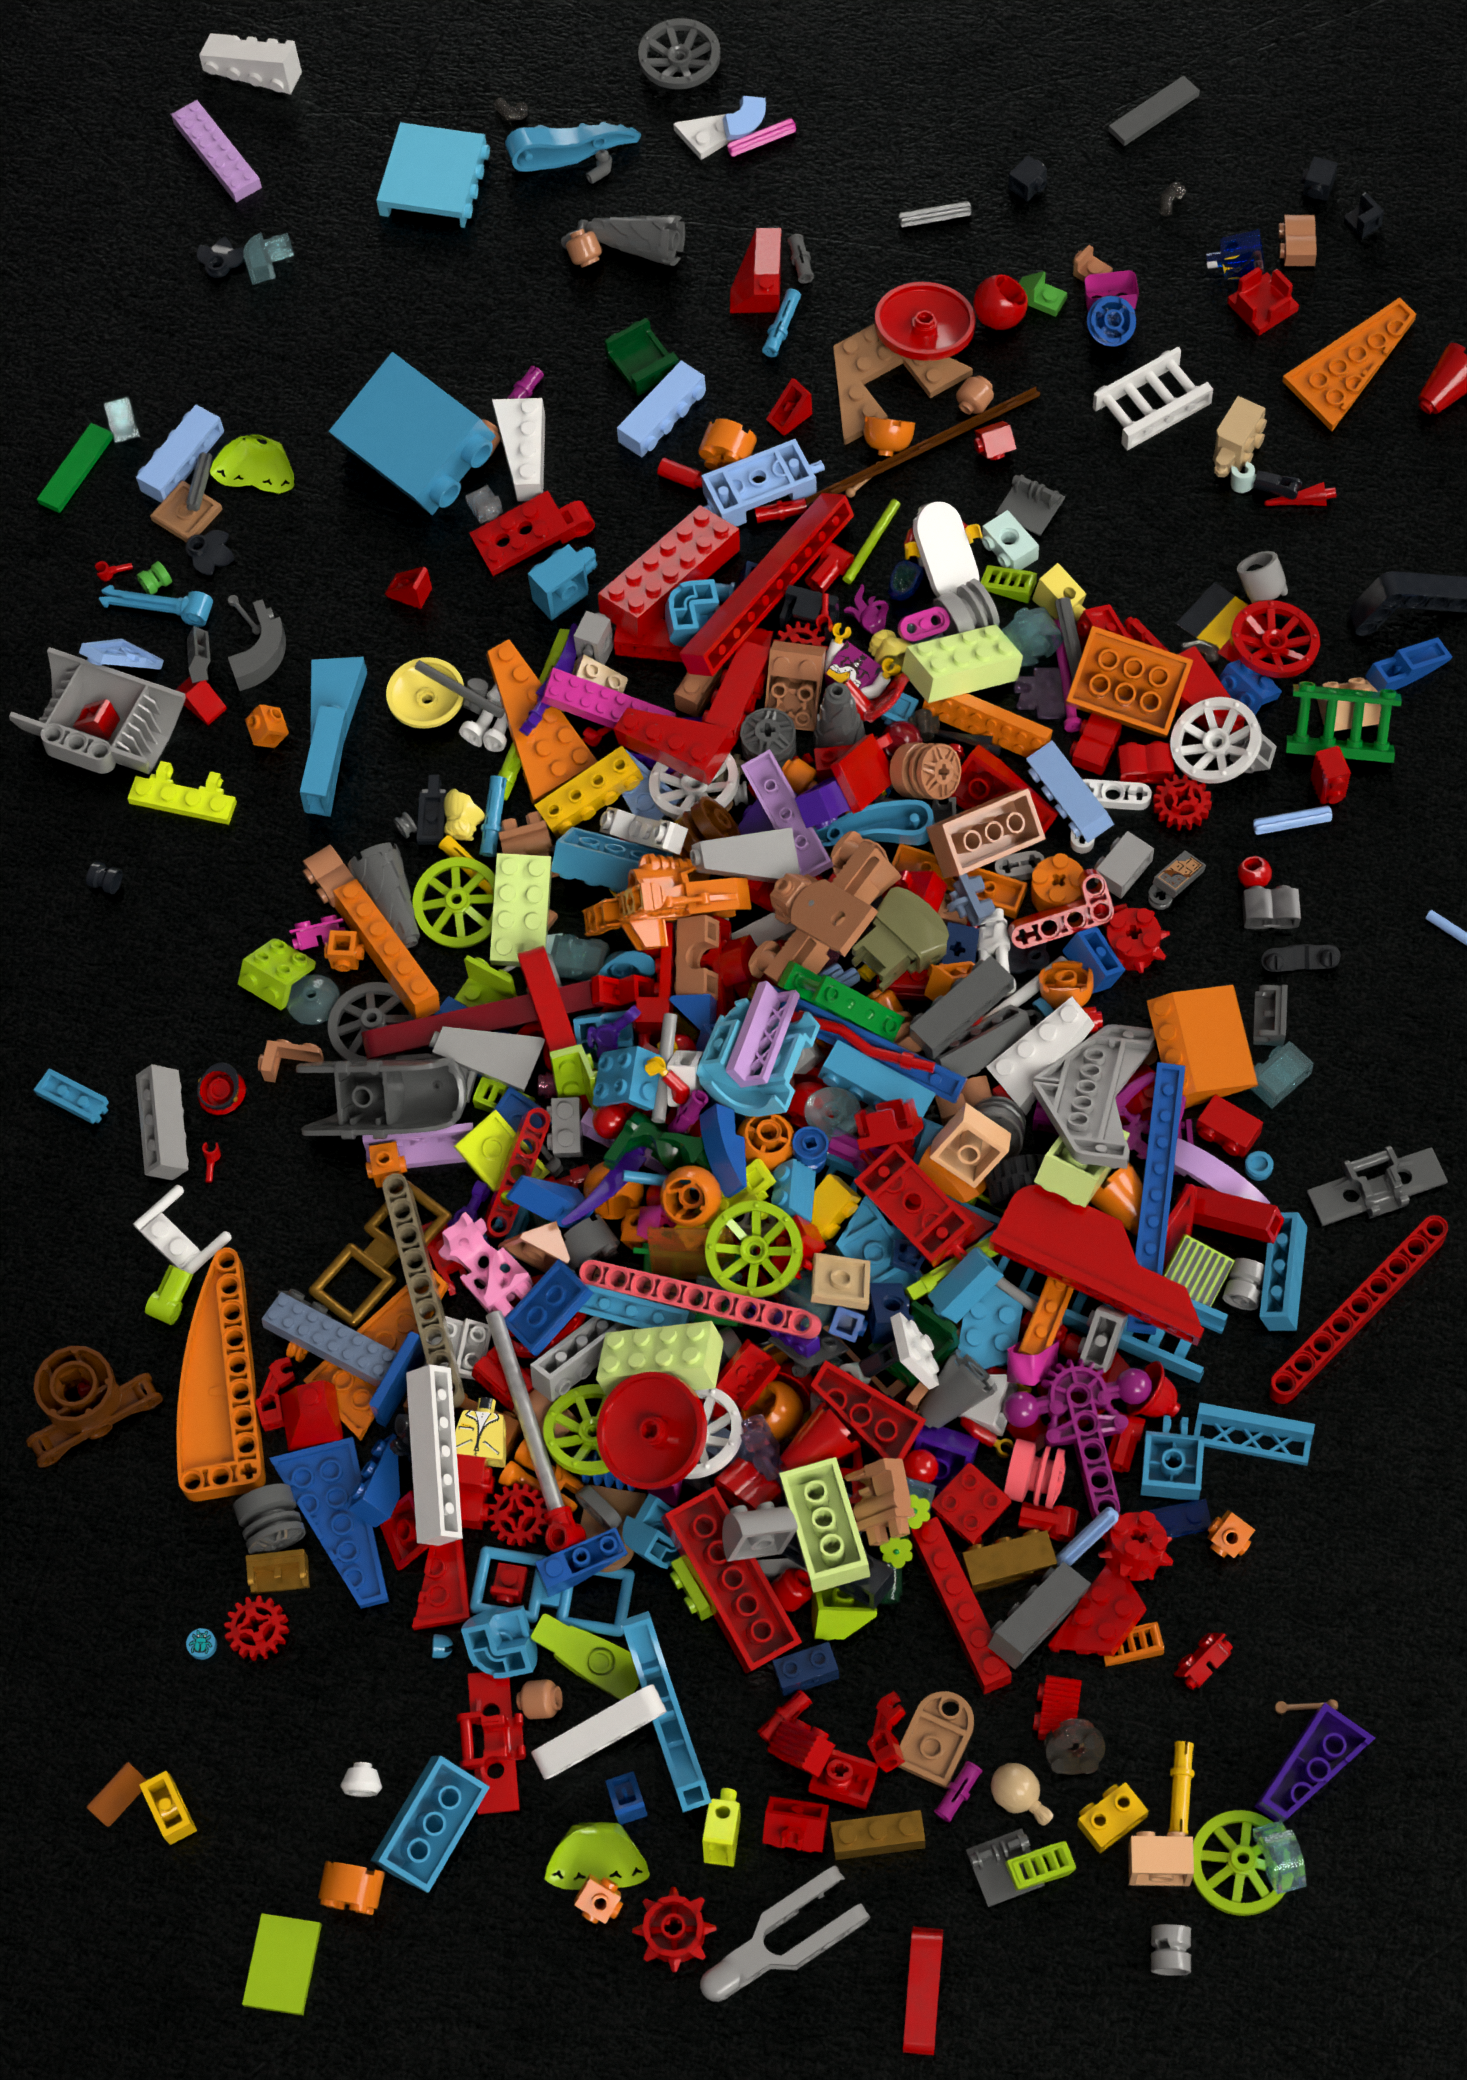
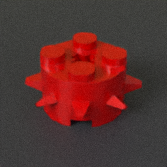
M1124 906L1122 911L1113 914L1110 921L1101 924L1106 930V941L1125 970H1138L1139 973H1143L1144 968L1151 965L1154 959L1164 960L1166 958V955L1160 949V941L1169 936L1170 932L1161 930L1157 919L1154 917L1155 912L1152 910Z
M1148 1511L1119 1514L1118 1521L1101 1537L1106 1544L1104 1550L1098 1555L1100 1558L1105 1559L1112 1572L1116 1574L1119 1571L1120 1577L1130 1576L1129 1580L1132 1581L1145 1580L1147 1578L1153 1580L1159 1566H1172L1174 1562L1165 1552L1167 1544L1172 1540V1537L1167 1536L1166 1530L1156 1520L1155 1515Z
M671 1887L669 1896L657 1900V1903L645 1899L643 1904L647 1912L644 1916V1922L642 1925L632 1928V1933L645 1937L648 1945L643 1959L648 1962L658 1958L664 1962H669L672 1972H677L679 1964L696 1957L704 1960L706 1956L701 1947L704 1944L705 1934L716 1931L715 1925L703 1922L700 1911L705 1900L700 1897L690 1902L687 1898L679 1896L676 1887ZM672 1924H678L679 1929H681V1931H677L676 1935H671L670 1932H667V1930L672 1929Z

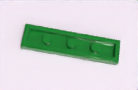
M91 423L37 498L38 503L60 513L114 438L112 432Z

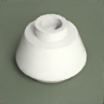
M357 1762L354 1763V1767L347 1770L341 1783V1788L347 1795L369 1797L377 1795L382 1789L378 1772L372 1768V1764Z

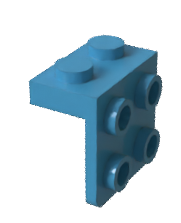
M639 1046L603 1052L598 1062L596 1085L593 1091V1105L601 1107L628 1103L645 1111L654 1110L660 1073L649 1076L645 1070L647 1060L656 1056H662Z

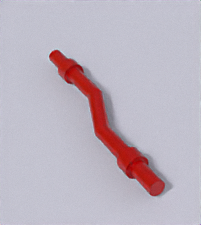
M794 1011L790 1022L800 1020L804 1012L807 1011ZM813 1016L819 1023L820 1030L839 1034L869 1057L899 1064V1068L907 1070L914 1068L929 1073L934 1072L935 1062L916 1058L915 1054L903 1052L901 1054L871 1046L844 1024Z

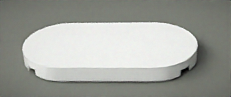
M933 502L924 505L918 511V516L914 520L913 533L931 588L937 597L949 591L957 594V587L960 585H966L968 581L974 578L979 580V572L961 517L955 508L945 502Z

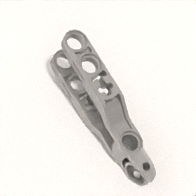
M837 1866L827 1869L763 1912L753 1938L703 1974L700 1980V1988L703 1995L711 2001L719 2002L725 2000L770 1969L797 1970L870 1919V1915L862 1904H858L783 1955L772 1954L766 1949L764 1939L768 1933L797 1915L801 1907L816 1897L818 1899L822 1898L825 1891L833 1887L840 1880L845 1879Z

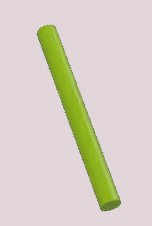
M892 499L845 573L843 577L844 582L851 584L898 510L900 503L897 500Z

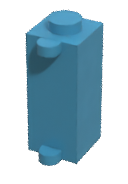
M976 1247L927 1296L934 1304L932 1309L937 1316L943 1320L947 1317L957 1324L1004 1275L993 1260L979 1247Z

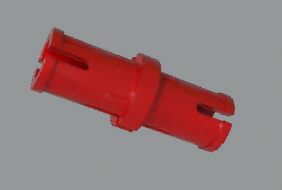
M805 498L786 502L779 500L775 504L755 507L757 523L776 519L783 521L786 517L802 515L807 510Z
M798 1689L782 1707L778 1706L774 1710L775 1714L757 1730V1733L770 1745L773 1737L776 1736V1731L779 1730L778 1726L782 1725L781 1721L787 1720L794 1723V1720L812 1704V1701L803 1691Z

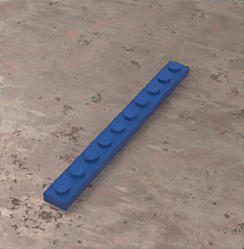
M1157 1062L1135 1257L1140 1266L1162 1275L1185 1066ZM1128 1315V1332L1155 1335V1326Z

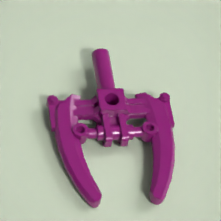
M1153 1072L1137 1078L1124 1087L1115 1097L1119 1115L1126 1117L1128 1122H1130V1125H1122V1129L1130 1133L1127 1139L1129 1150L1137 1151L1139 1154L1136 1156L1140 1159H1146L1148 1144L1141 1140V1132L1149 1135L1150 1126L1148 1123L1150 1121L1147 1119L1145 1121L1141 1120L1140 1117L1142 1115L1139 1113L1137 1115L1129 1113L1125 1105L1141 1089L1155 1080ZM1183 1095L1181 1101L1179 1125L1184 1113L1186 1103V1097Z

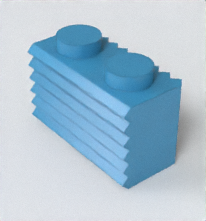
M797 1159L783 1162L774 1171V1179L777 1182L773 1186L771 1203L781 1208L791 1218L797 1214L811 1223L816 1171H812V1168H808L809 1166H805V1164L797 1161Z

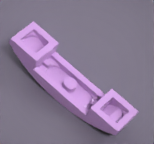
M1177 1139L1174 1170L1184 1177L1188 1174L1211 1190L1270 1204L1258 1189L1228 1165L1199 1147L1182 1139Z

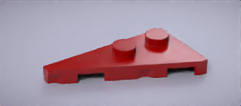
M1193 1184L1188 1187L1169 1215L1163 1273L1183 1234L1191 1237L1198 1188Z

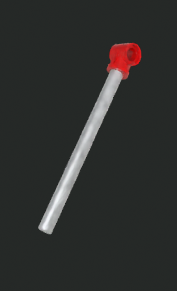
M494 1311L486 1315L487 1323L548 1510L544 1514L545 1522L548 1524L545 1541L551 1551L560 1552L585 1541L586 1533L580 1524L574 1522L572 1508L564 1506L502 1311Z

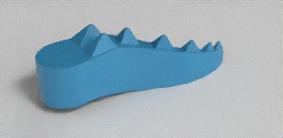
M605 122L591 126L581 123L575 128L559 129L538 125L535 128L516 129L508 135L505 142L515 169L527 172L579 163L596 154L599 150L622 144L637 143L641 133L632 127L626 128L622 124L617 126Z
M898 800L868 805L862 811L854 814L851 811L832 822L831 825L818 830L814 827V830L824 848L834 847L838 840L849 831H856L861 835L862 839H870L874 842L923 845L930 841L926 827L935 824L933 811L927 803L920 800Z

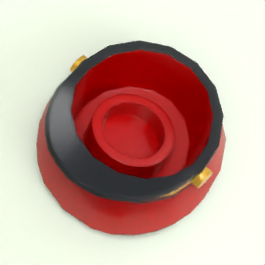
M216 1063L209 1067L198 1080V1101L201 1107L208 1113L215 1115L227 1114L235 1110L245 1097V1082L230 1064Z

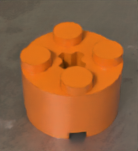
M716 419L713 424L710 421L699 447V454L705 460L704 465L711 470H717L719 467L722 468L750 457L757 441L754 433L749 430L747 434L741 430L743 425L731 420Z
M1060 853L1042 860L1035 867L1032 873L1031 897L1033 905L1039 912L1082 899L1078 878L1084 870L1080 864L1067 855Z
M325 1861L318 1896L321 1899L320 1904L344 1910L345 1904L350 1905L349 1910L373 1915L374 1909H378L385 1872L375 1870V1872L368 1871L367 1868Z

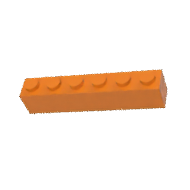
M354 879L333 890L336 910L351 931H357L360 943L364 944L366 952L413 1018L416 1020L428 1017L439 1011L438 991L358 880Z

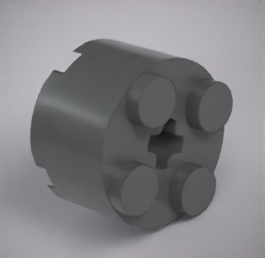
M599 1214L595 1215V1221H592L590 1217L586 1218L563 1235L566 1238L564 1243L570 1257L566 1265L576 1275H579L581 1265L588 1260L608 1263L619 1254L616 1249L620 1241Z

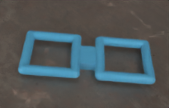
M489 1546L482 1547L469 1605L470 1612L479 1614L497 1607L499 1610L510 1608L482 1603L490 1559L536 1566L535 1562L547 1556ZM621 1568L613 1572H597L594 1574L596 1576L622 1580L614 1624L568 1617L573 1587L548 1598L535 1570L528 1610H525L528 1623H535L538 1620L540 1606L557 1609L556 1619L567 1626L571 1625L586 1632L621 1637L624 1631L620 1621L627 1619L635 1573L631 1569Z

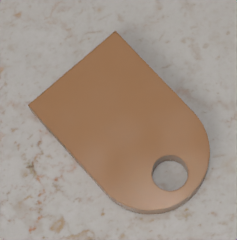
M589 1485L616 1510L623 1521L617 1528V1531L628 1554L599 1572L617 1571L627 1565L634 1555V1551L625 1544L622 1536L626 1516L635 1519L646 1500V1494ZM584 1509L580 1525L585 1530L586 1540L606 1532Z
M947 1691L936 1692L923 1699L900 1744L905 1762L897 1767L947 1789L974 1729V1716L967 1701L961 1696ZM946 1702H954L958 1705L959 1711L954 1716H947L943 1713L942 1706Z

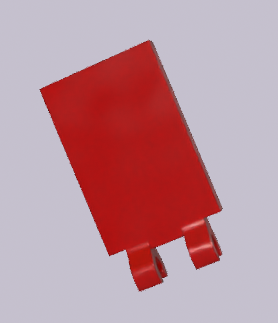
M889 732L879 738L878 736L874 737L873 733L864 736L830 765L853 814L866 808L892 784L890 779L891 761L887 759L883 751L884 747L893 742Z

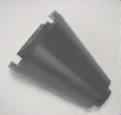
M956 1349L950 1355L939 1373V1385L928 1391L918 1408L921 1413L919 1416L926 1419L925 1425L928 1428L934 1426L939 1429L997 1391L995 1383L990 1386L987 1382L990 1375L968 1354L961 1357L959 1355L961 1350Z

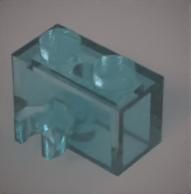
M565 934L563 936L555 935L550 955L554 960L559 977L589 981L592 980V977L598 975L600 969L605 965V960L609 957L610 951L608 943L602 940H585L571 934Z

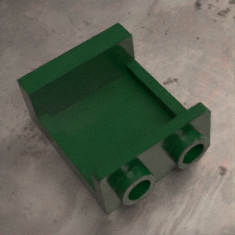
M647 318L634 322L630 327L619 333L612 334L605 340L607 357L637 396L656 387L679 363V358L675 353L669 354L651 331L650 322Z
M914 1300L910 1304L912 1308L910 1315H913L914 1323L917 1325L918 1330L923 1335L927 1334L934 1345L932 1355L939 1366L960 1344L956 1333L957 1328L950 1320L946 1318L942 1320L937 1317L929 1305H921ZM872 1342L867 1348L870 1355H872L887 1344H873ZM888 1351L891 1358H893L891 1351ZM900 1361L885 1369V1371L912 1391L920 1382Z

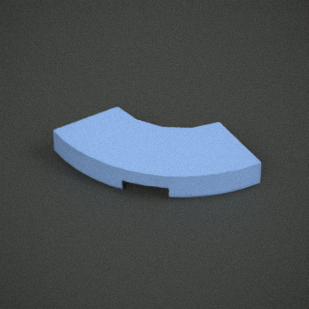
M743 96L740 100V109L735 113L725 114L722 120L727 140H736L749 135L760 125L766 110L765 98Z

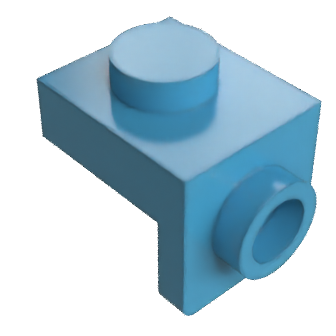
M902 693L898 701L894 703L895 705L881 716V719L884 720V725L888 726L896 721L909 722L919 700Z

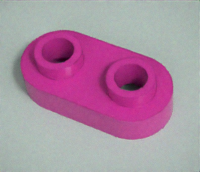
M932 607L905 616L898 624V633L903 640L913 642L944 632L950 624L949 614L941 607ZM932 616L938 618L937 625L931 623ZM908 624L914 626L913 633L907 631Z

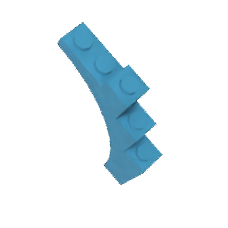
M649 1611L621 1620L620 1622L641 1688L654 1684L667 1710L666 1713L652 1720L682 1811L686 1812L712 1803Z

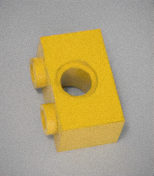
M167 1771L139 1785L163 1837L170 1845L197 1831L176 1784Z

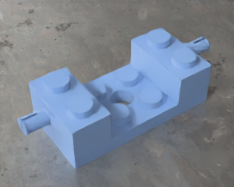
M796 439L790 440L701 475L703 493L708 501V505L704 506V508L732 525L739 526L747 523L746 511L788 494L793 501L801 498L806 499L817 493L816 477L814 474L824 471V464L819 460L809 465ZM756 476H762L765 478V481L755 483L752 479Z

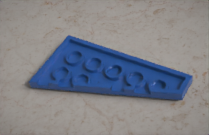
M350 1437L269 1458L284 1484L290 1485L295 1502L360 1608L389 1602L373 1526L348 1509L353 1499L350 1496L351 1492L362 1480L354 1438Z

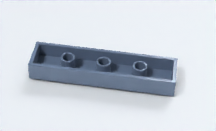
M282 1292L262 1318L263 1328L377 1388L397 1355V1352Z

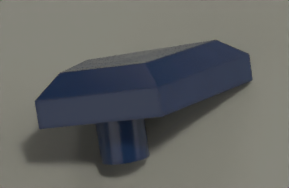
M895 1239L892 1243L890 1265L915 1275L925 1258L909 1240Z

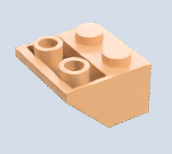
M1352 678L1348 680L1349 683L1327 682L1322 685L1323 687L1378 692L1364 678ZM1317 699L1324 724L1327 699ZM1338 701L1334 731L1351 729L1354 702ZM1365 703L1362 727L1379 724L1380 704Z

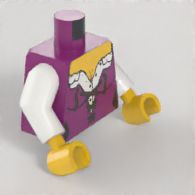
M842 623L835 624L833 634L836 638L831 640L824 663L825 685L828 687L833 683H842L847 678H850L868 699L879 697L891 681L890 676L900 673V665L896 664L890 670V665L894 662V659L886 658L881 666L848 641L843 643V639H847L851 635V629L846 627L845 633L840 635L839 629Z

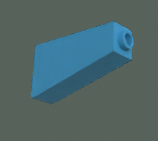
M364 657L312 660L311 741L320 705H337L346 710L348 719L345 733L346 738L367 676Z
M337 705L319 706L300 788L305 813L331 816L348 722L346 710Z

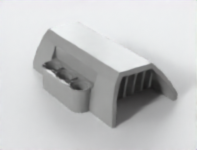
M49 647L47 653L51 668L52 698L47 708H45L43 716L37 721L11 712L9 715L10 720L20 729L40 736L47 754L51 757L101 774L112 771L116 763L150 774L172 735L186 699L185 693L103 665L92 664L85 659ZM104 699L111 702L120 721L108 741L73 727L85 705Z

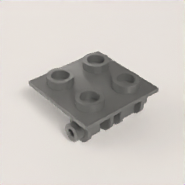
M1022 474L1020 476L1015 475L1012 480L1014 486L995 515L999 516L1008 510L1024 529L1041 536L1062 504L1065 496L1059 494L1057 490L1052 491L1046 488L1044 484L1039 485L1037 481L1033 482L1025 478Z
M809 1320L801 1323V1325L808 1328ZM822 1327L817 1335L820 1339V1350L809 1358L804 1357L802 1354L799 1355L792 1347L786 1346L777 1337L772 1336L768 1339L794 1360V1366L791 1370L795 1377L800 1378L806 1377L811 1371H819L825 1360L830 1363H837L842 1354L849 1351L848 1347Z
M1022 1829L966 1849L988 1907L1045 1886L1042 1883L1018 1891L1014 1887L1005 1862L1031 1852L1030 1842ZM1031 1861L1035 1873L1038 1876L1039 1872L1037 1870L1036 1864L1034 1861ZM1019 1865L1024 1879H1029L1024 1865Z

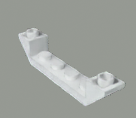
M607 807V810L600 819L601 828L599 832L680 855L688 829L662 819L658 821L637 816L620 809Z

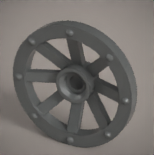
M684 18L667 20L655 25L643 36L638 49L639 64L645 76L661 87L669 89L692 88L705 82L716 71L720 62L719 41L714 32L703 23ZM675 31H689L684 44H678ZM667 33L671 47L667 49L658 43L656 39ZM697 34L707 41L696 49L690 50ZM649 48H652L665 58H647ZM711 50L709 61L695 59ZM653 67H668V68H667L663 73H660V72H658L657 70H655ZM689 67L700 68L701 70L691 74ZM676 72L682 73L683 77L671 76Z
M370 982L358 985L344 993L334 1004L328 1019V1034L334 1050L344 1061L367 1060L366 1057L357 1055L363 1045L361 1032L385 1027L388 1024L393 1025L415 1020L409 1011V1015H386L399 1002L405 1007L390 984ZM375 995L391 997L379 1008H376ZM366 996V1010L351 1005L356 1000ZM344 1012L359 1018L356 1021L339 1026ZM371 1019H376L375 1022H369ZM361 1029L350 1048L347 1049L339 1036ZM411 1051L371 1060H395L396 1056L409 1055Z

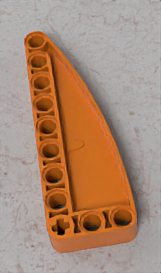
M222 1248L213 1257L196 1304L183 1358L177 1408V1469L180 1488L191 1501H204L246 1494L263 1487L266 1482L260 1419L255 1403L257 1391L244 1271L237 1252L232 1248ZM226 1261H234L231 1267H222ZM229 1287H237L236 1291H234L233 1293H225L226 1289H228ZM231 1313H240V1315L236 1319H228ZM234 1339H243L241 1344L237 1346L230 1345ZM237 1365H246L243 1371L239 1373L233 1372ZM248 1391V1395L245 1398L236 1399L239 1392ZM243 1418H251V1421L248 1425H239V1422ZM245 1445H254V1448L251 1452H242V1449ZM250 1472H255V1474H252L253 1478L247 1479ZM221 1476H229L225 1484H216V1481ZM192 1481H200V1485L196 1489H188Z

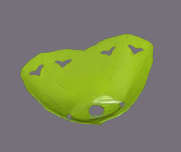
M257 434L241 436L231 441L215 458L209 471L218 482L226 486L242 487L253 485L260 490L274 493L287 492L294 487V474L282 444ZM261 438L263 440H266L267 443L261 444L257 441V439ZM217 470H224V474L226 477H223L221 473L217 472ZM238 475H240V477L243 478V480L233 479L236 478ZM270 479L272 485H270L269 483H263V481ZM285 480L290 482V484H285L281 486V484H283Z
M607 1822L578 1823V1825L572 1826L555 1849L545 1874L547 1882L556 1887L569 1890H580L589 1874L600 1880L606 1877L619 1886L618 1888L634 1886L649 1877L646 1861L621 1824ZM635 1867L643 1871L642 1873H636L635 1876H632ZM560 1870L563 1879L559 1878L558 1875L553 1876L552 1874ZM616 1870L618 1871V1874L622 1876L621 1878H618L617 1876L609 1877V1875L613 1874ZM578 1872L586 1877L585 1879L578 1878L574 1880Z

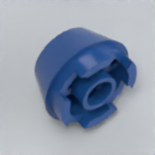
M1117 296L1102 297L1091 306L1088 312V329L1093 338L1103 345H1121L1128 341L1134 333L1136 327L1135 311L1131 304L1123 298Z

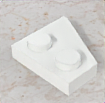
M725 114L681 121L674 124V131L701 160L733 141L726 139L722 120Z

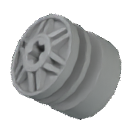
M975 578L968 581L966 585L962 584L957 587V594L949 591L933 601L934 607H941L949 614L950 624L944 631L946 636L995 624L999 627L1000 620L995 604L986 588Z

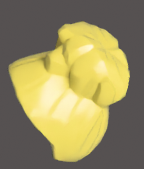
M883 629L872 636L868 651L872 653L875 661L881 666L886 658H892L894 662L890 665V670L896 664L900 665L902 670L906 648L912 644L897 638L893 631Z
M452 789L447 793L444 799V811L447 817V822L444 826L445 835H451L455 840L472 841L474 839L473 833L476 832V826L485 819L483 811L473 803L469 795L461 793L457 789Z

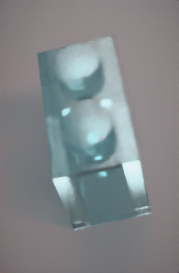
M1290 1041L1283 1047L1277 1046L1270 1053V1059L1264 1064L1258 1063L1254 1067L1258 1086L1250 1089L1271 1108H1274L1312 1072L1313 1062Z

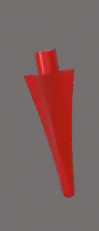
M1324 482L1298 491L1296 499L1291 500L1281 496L1266 500L1264 504L1266 506H1327L1326 499L1336 498L1335 487L1325 489Z

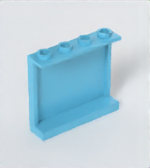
M400 122L376 200L379 215L389 217L391 209L394 208L456 217L460 219L461 227L465 228L467 218L470 219L472 216V201L478 196V180L482 179L484 175V160L489 158L490 146L486 145L485 134Z

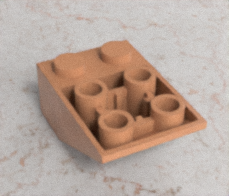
M774 641L770 649L765 708H776L785 712L793 720L795 729L814 731L817 722L826 647Z

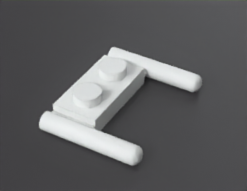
M176 1185L136 1220L133 1225L175 1267L193 1275L231 1240V1235L227 1231L222 1232L204 1250L200 1251L162 1213L184 1193L183 1188L180 1185Z

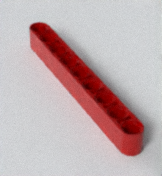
M1436 1215L1427 1217L1274 1374L1269 1387V1395L1274 1402L1278 1404L1290 1402L1442 1246L1448 1232V1225L1444 1218ZM1436 1229L1440 1235L1432 1236L1427 1230ZM1417 1248L1422 1254L1413 1255L1408 1249ZM1398 1267L1403 1271V1273L1394 1274L1393 1272H1391L1390 1268ZM1379 1286L1384 1290V1293H1375L1371 1287ZM1355 1305H1360L1366 1310V1312L1357 1313L1352 1309V1307ZM1343 1325L1347 1331L1343 1333L1337 1332L1333 1326ZM1316 1344H1323L1328 1348V1351L1319 1352L1314 1346ZM1299 1363L1305 1364L1309 1370L1301 1372L1297 1370L1295 1365ZM1278 1383H1285L1290 1387V1390L1280 1391L1276 1385Z

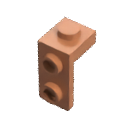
M283 1039L276 1041L267 1040L264 1055L261 1054L258 1060V1070L261 1071L264 1081L275 1082L281 1058L307 1062H323L324 1056L321 1048L311 1043L297 1045Z

